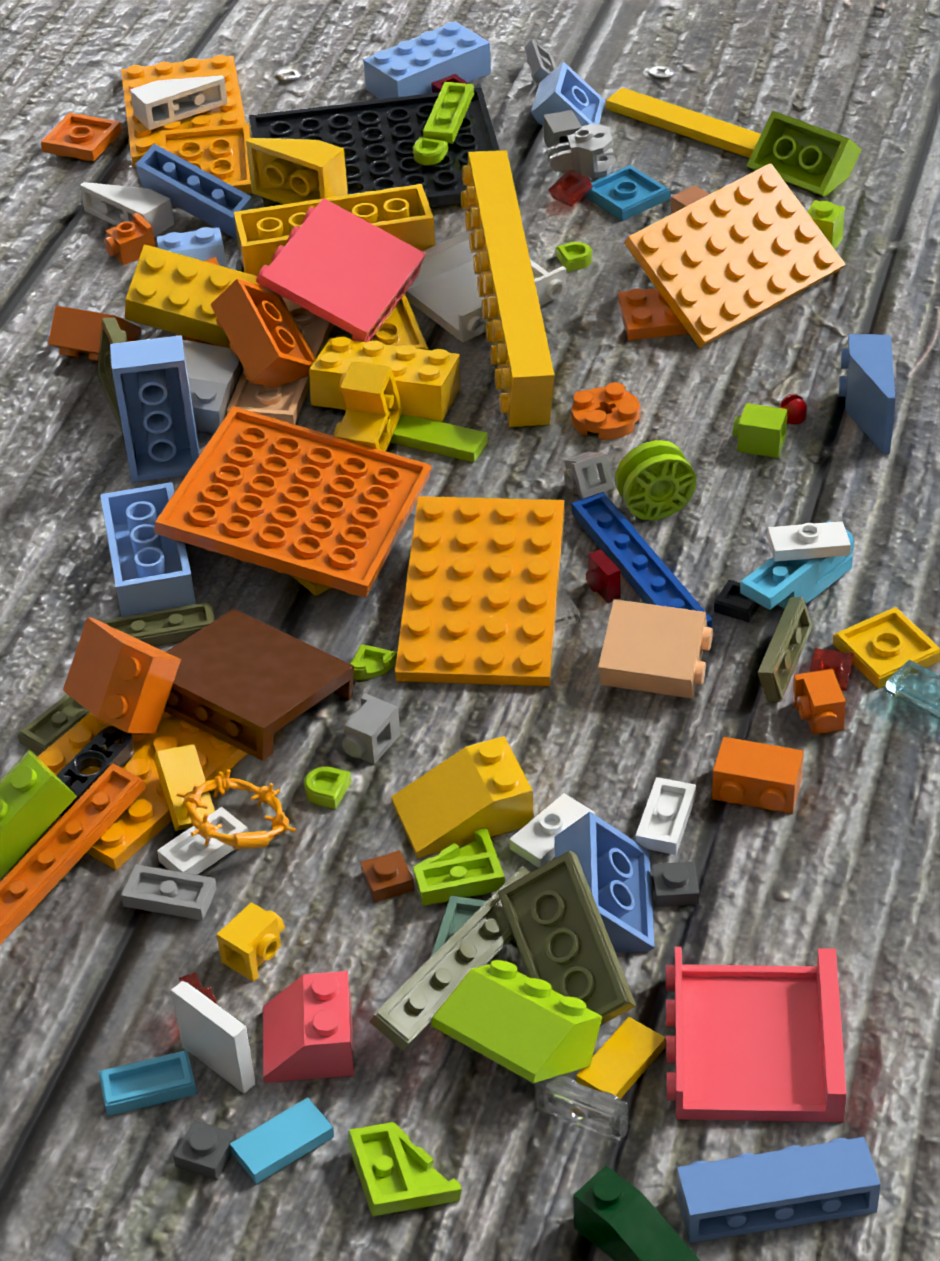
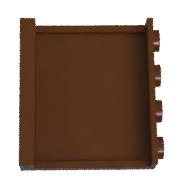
M236 609L229 611L166 651V653L181 659L164 711L261 761H264L273 754V738L276 731L332 692L347 700H350L353 694V665Z

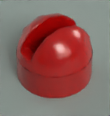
M789 394L783 398L779 408L787 409V424L804 422L807 418V405L803 398L797 394Z

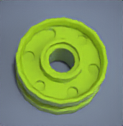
M654 440L642 443L630 450L619 462L615 472V487L631 514L641 520L655 521L675 514L691 500L696 489L697 476L678 446L670 441Z

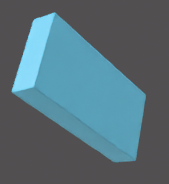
M187 1050L98 1071L107 1116L197 1095Z
M307 1097L230 1143L232 1155L255 1184H258L334 1137L333 1126Z

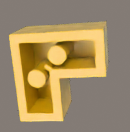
M352 360L347 373L342 374L339 382V392L343 395L346 412L342 422L337 423L334 436L387 451L403 411L391 366Z

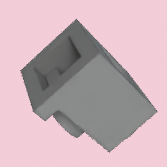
M588 451L564 460L566 470H564L565 483L572 490V493L579 495L581 499L615 488L606 453Z
M364 693L360 698L361 708L356 713L351 714L345 723L344 733L346 738L342 741V747L350 756L375 764L400 736L398 706Z

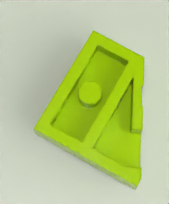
M487 827L475 831V841L461 849L454 843L443 849L439 855L427 858L413 866L414 880L422 906L445 903L449 901L450 895L464 898L485 895L498 891L505 884V876Z
M394 1122L349 1129L347 1142L372 1217L460 1201L462 1192L460 1183L455 1178L447 1181L433 1167L434 1159L421 1147L412 1144L409 1136Z

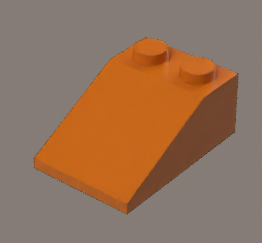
M87 617L63 691L95 717L127 733L156 734L181 659L94 618Z

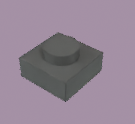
M695 861L653 864L652 876L656 907L699 905V887Z
M194 1120L173 1155L175 1167L218 1180L232 1155L230 1143L237 1140L236 1133Z

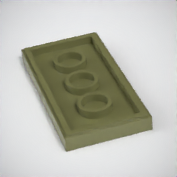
M569 850L497 891L529 978L544 980L557 993L584 1001L587 1005L586 1008L602 1016L600 1026L636 1007L577 854Z

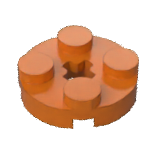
M617 382L609 383L606 387L578 391L573 396V405L571 407L572 424L578 432L588 436L589 431L598 433V439L611 440L621 438L635 430V423L640 421V403L633 394L626 391L623 384Z

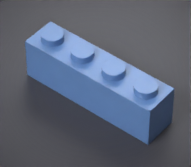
M153 144L135 164L143 188L151 189L170 198L173 205L215 228L219 227L220 231L237 239L233 212L255 209L252 196L156 144Z
M865 1137L853 1139L837 1138L828 1143L804 1147L789 1146L779 1151L760 1154L744 1153L735 1158L711 1162L696 1161L686 1166L677 1167L676 1195L689 1243L876 1213L878 1211L881 1184Z

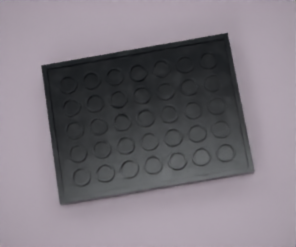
M481 87L474 88L473 98L454 143H448L447 154L441 162L434 165L417 163L414 160L413 146L419 137H423L424 127L440 92L249 115L252 138L320 140L344 148L348 195L422 184L430 208L461 204V191H466L467 185H463L462 166L468 165V152L500 151ZM262 197L264 207L283 205Z

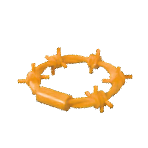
M227 769L226 775L220 771V776H216L214 780L204 782L199 788L197 784H194L193 791L186 794L177 792L176 795L184 798L183 804L187 808L186 816L190 817L193 826L196 828V830L191 832V836L198 834L205 839V846L209 845L210 838H214L232 846L234 850L268 847L269 842L275 835H280V833H284L286 830L291 832L296 830V828L288 826L289 820L285 813L282 812L281 803L275 796L280 793V790L273 791V783L269 784V788L267 786L257 787L245 780L229 778L230 769ZM229 788L252 791L256 794L250 797L251 801L257 798V806L260 807L263 802L264 804H269L276 812L274 817L265 815L266 820L272 821V830L269 832L233 833V835L218 833L216 830L222 827L221 824L212 825V823L207 821L208 814H204L202 820L196 812L198 807L204 809L208 807V805L200 803V795L214 790L213 797H217L218 792L223 796L225 795L224 791H228Z

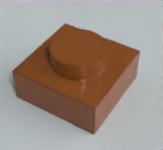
M400 850L360 862L362 876L374 903L414 891L413 877Z

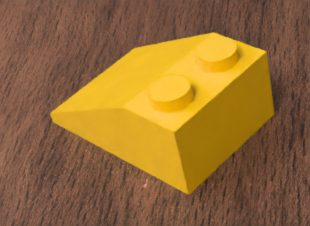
M249 138L246 140L253 194L281 204L348 195L344 148L320 140Z
M505 736L464 747L391 796L393 807L417 858L441 852L454 843L458 846L469 844L475 841V831L487 827L490 837L521 829L534 819L533 790Z

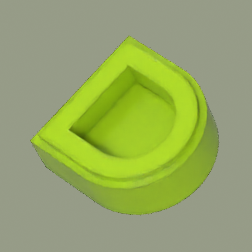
M419 137L413 146L414 160L422 165L437 164L443 160L448 152V142L437 139Z
M571 242L556 246V257L566 268V271L571 272L586 268L592 263V248L583 242Z
M319 767L310 771L304 779L307 799L313 804L336 810L352 782L351 772L333 767Z

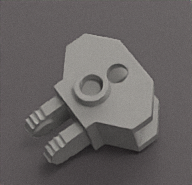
M596 123L584 125L574 134L567 135L568 142L550 146L546 154L552 171L560 172L561 170L574 169L575 176L584 175L599 178L608 176L617 168L614 152L611 149L614 143L610 128Z

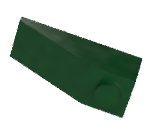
M607 1165L573 1194L574 1229L614 1261H700L644 1194Z

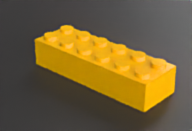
M422 184L325 198L420 251L435 246L434 217ZM322 199L233 212L237 244L244 272L258 276L264 265L270 266L277 248L280 245L286 246L295 226L301 227L310 207L316 208Z

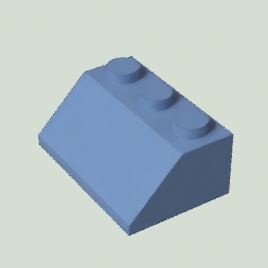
M588 812L554 837L555 858L569 850L577 854L614 951L649 952L655 948L650 851L593 813Z

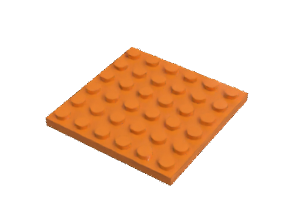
M232 406L155 521L154 534L366 598L410 516L418 496L421 495L430 478L432 465Z

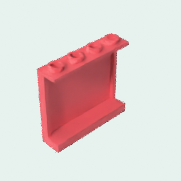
M323 198L316 208L310 207L301 227L295 226L286 246L280 245L277 248L270 266L264 265L256 278V283L351 333L353 341L368 342L371 341L418 277L426 253Z
M675 947V965H666V992H675V1000H666V1027H675V1036L666 1035V1063H675V1072H667L666 1097L667 1101H676V1119L844 1122L847 1093L836 949L818 948L817 966L682 965V947Z

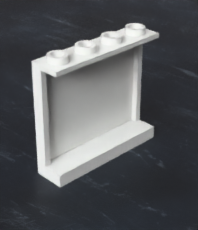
M466 231L423 250L422 252L426 253L419 275L405 293L411 304L461 342L486 332V322H489L488 319L482 318L481 302L484 296H478L477 278L480 277V274H474L473 255H476V253H470L469 233H472L471 231ZM530 260L540 306L566 294V268L564 266L547 272Z

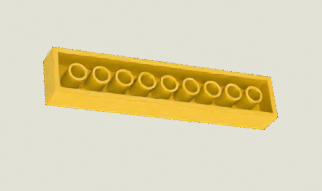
M507 150L468 152V165L462 166L463 185H467L466 191H461L462 210L468 211L465 212L466 231L472 232L469 233L470 253H476V255H473L474 274H480V277L477 278V290L479 297L484 296L481 302L482 318L489 321L486 322L487 342H493V345L490 346L491 365H497L498 368L495 369L496 389H502V393L499 394L501 414L506 413L509 427L550 425L555 375Z

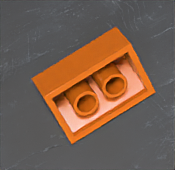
M236 279L210 304L217 316L216 322L218 326L225 331L230 341V349L239 358L244 367L243 373L251 383L276 388L309 376V368L316 359L281 295L270 289Z

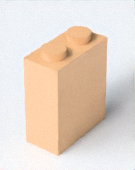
M614 599L598 665L601 685L693 699L696 684L703 685L706 662L701 661L703 650L710 651L713 637V628L707 627L706 612Z

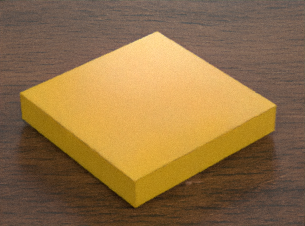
M897 607L833 634L832 644L878 689L940 662V648Z

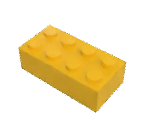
M144 244L125 299V320L230 348V341L225 331L218 326L216 322L217 316L210 304L236 279L259 286L256 283L257 276Z
M336 337L329 339L309 368L311 405L345 410L346 404L343 395L339 392V382L342 374L347 373L352 360L391 366L403 408L401 415L422 417L442 422L460 392V354L449 353L444 349L424 350L416 349L412 345L392 346L384 345L379 341L361 342L353 341L347 337Z

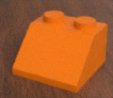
M56 305L48 344L59 348L60 355L78 358L79 353L89 354V360L98 362L102 318H116L121 331L124 330L126 332L127 342L135 341L140 335L142 327L116 315Z

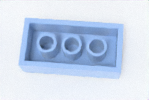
M456 21L448 22L443 27L424 32L421 36L409 41H402L397 46L378 51L374 55L363 59L366 90L379 99L432 93L431 83L453 74L458 75L469 83L491 73L490 42Z
M182 335L110 344L112 373L132 482L186 476L200 454Z
M172 482L100 494L121 617L196 604L185 543L154 534L155 521L174 494Z

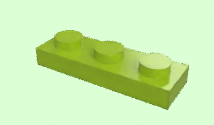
M444 82L424 127L423 137L446 141L449 144L454 143L474 95L473 84Z

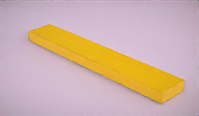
M623 87L606 99V109L747 158L751 157L761 135L760 133Z

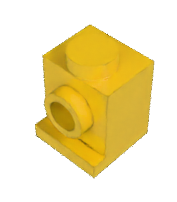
M251 902L216 934L221 962L254 982L259 977L258 967L263 962L273 958L281 946L280 933L285 929L283 920L271 910L266 911Z

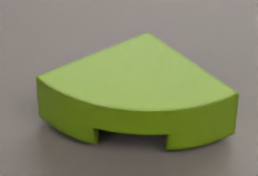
M361 644L350 662L354 666L353 680L372 679L387 673L396 665L397 652Z

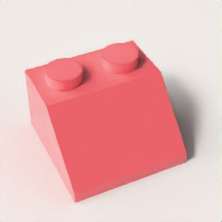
M348 971L303 974L263 1006L264 1083L354 1076L352 1003Z

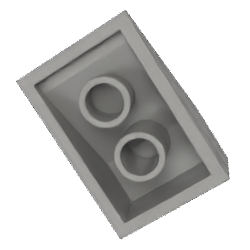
M183 340L196 431L214 434L227 415V408L235 391L242 363L230 348Z

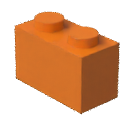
M723 737L713 769L712 799L793 814L802 781L804 750Z

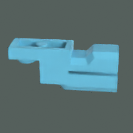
M846 530L851 544L849 556L777 562L772 557L740 582V593L769 610L776 605L785 609L790 597H803L805 603H809L852 568L853 556L851 554L854 550V538L851 532Z

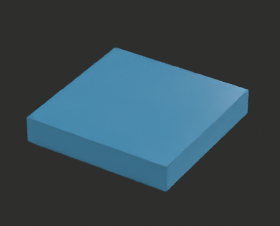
M629 165L583 186V196L621 221H624L669 200L670 190Z

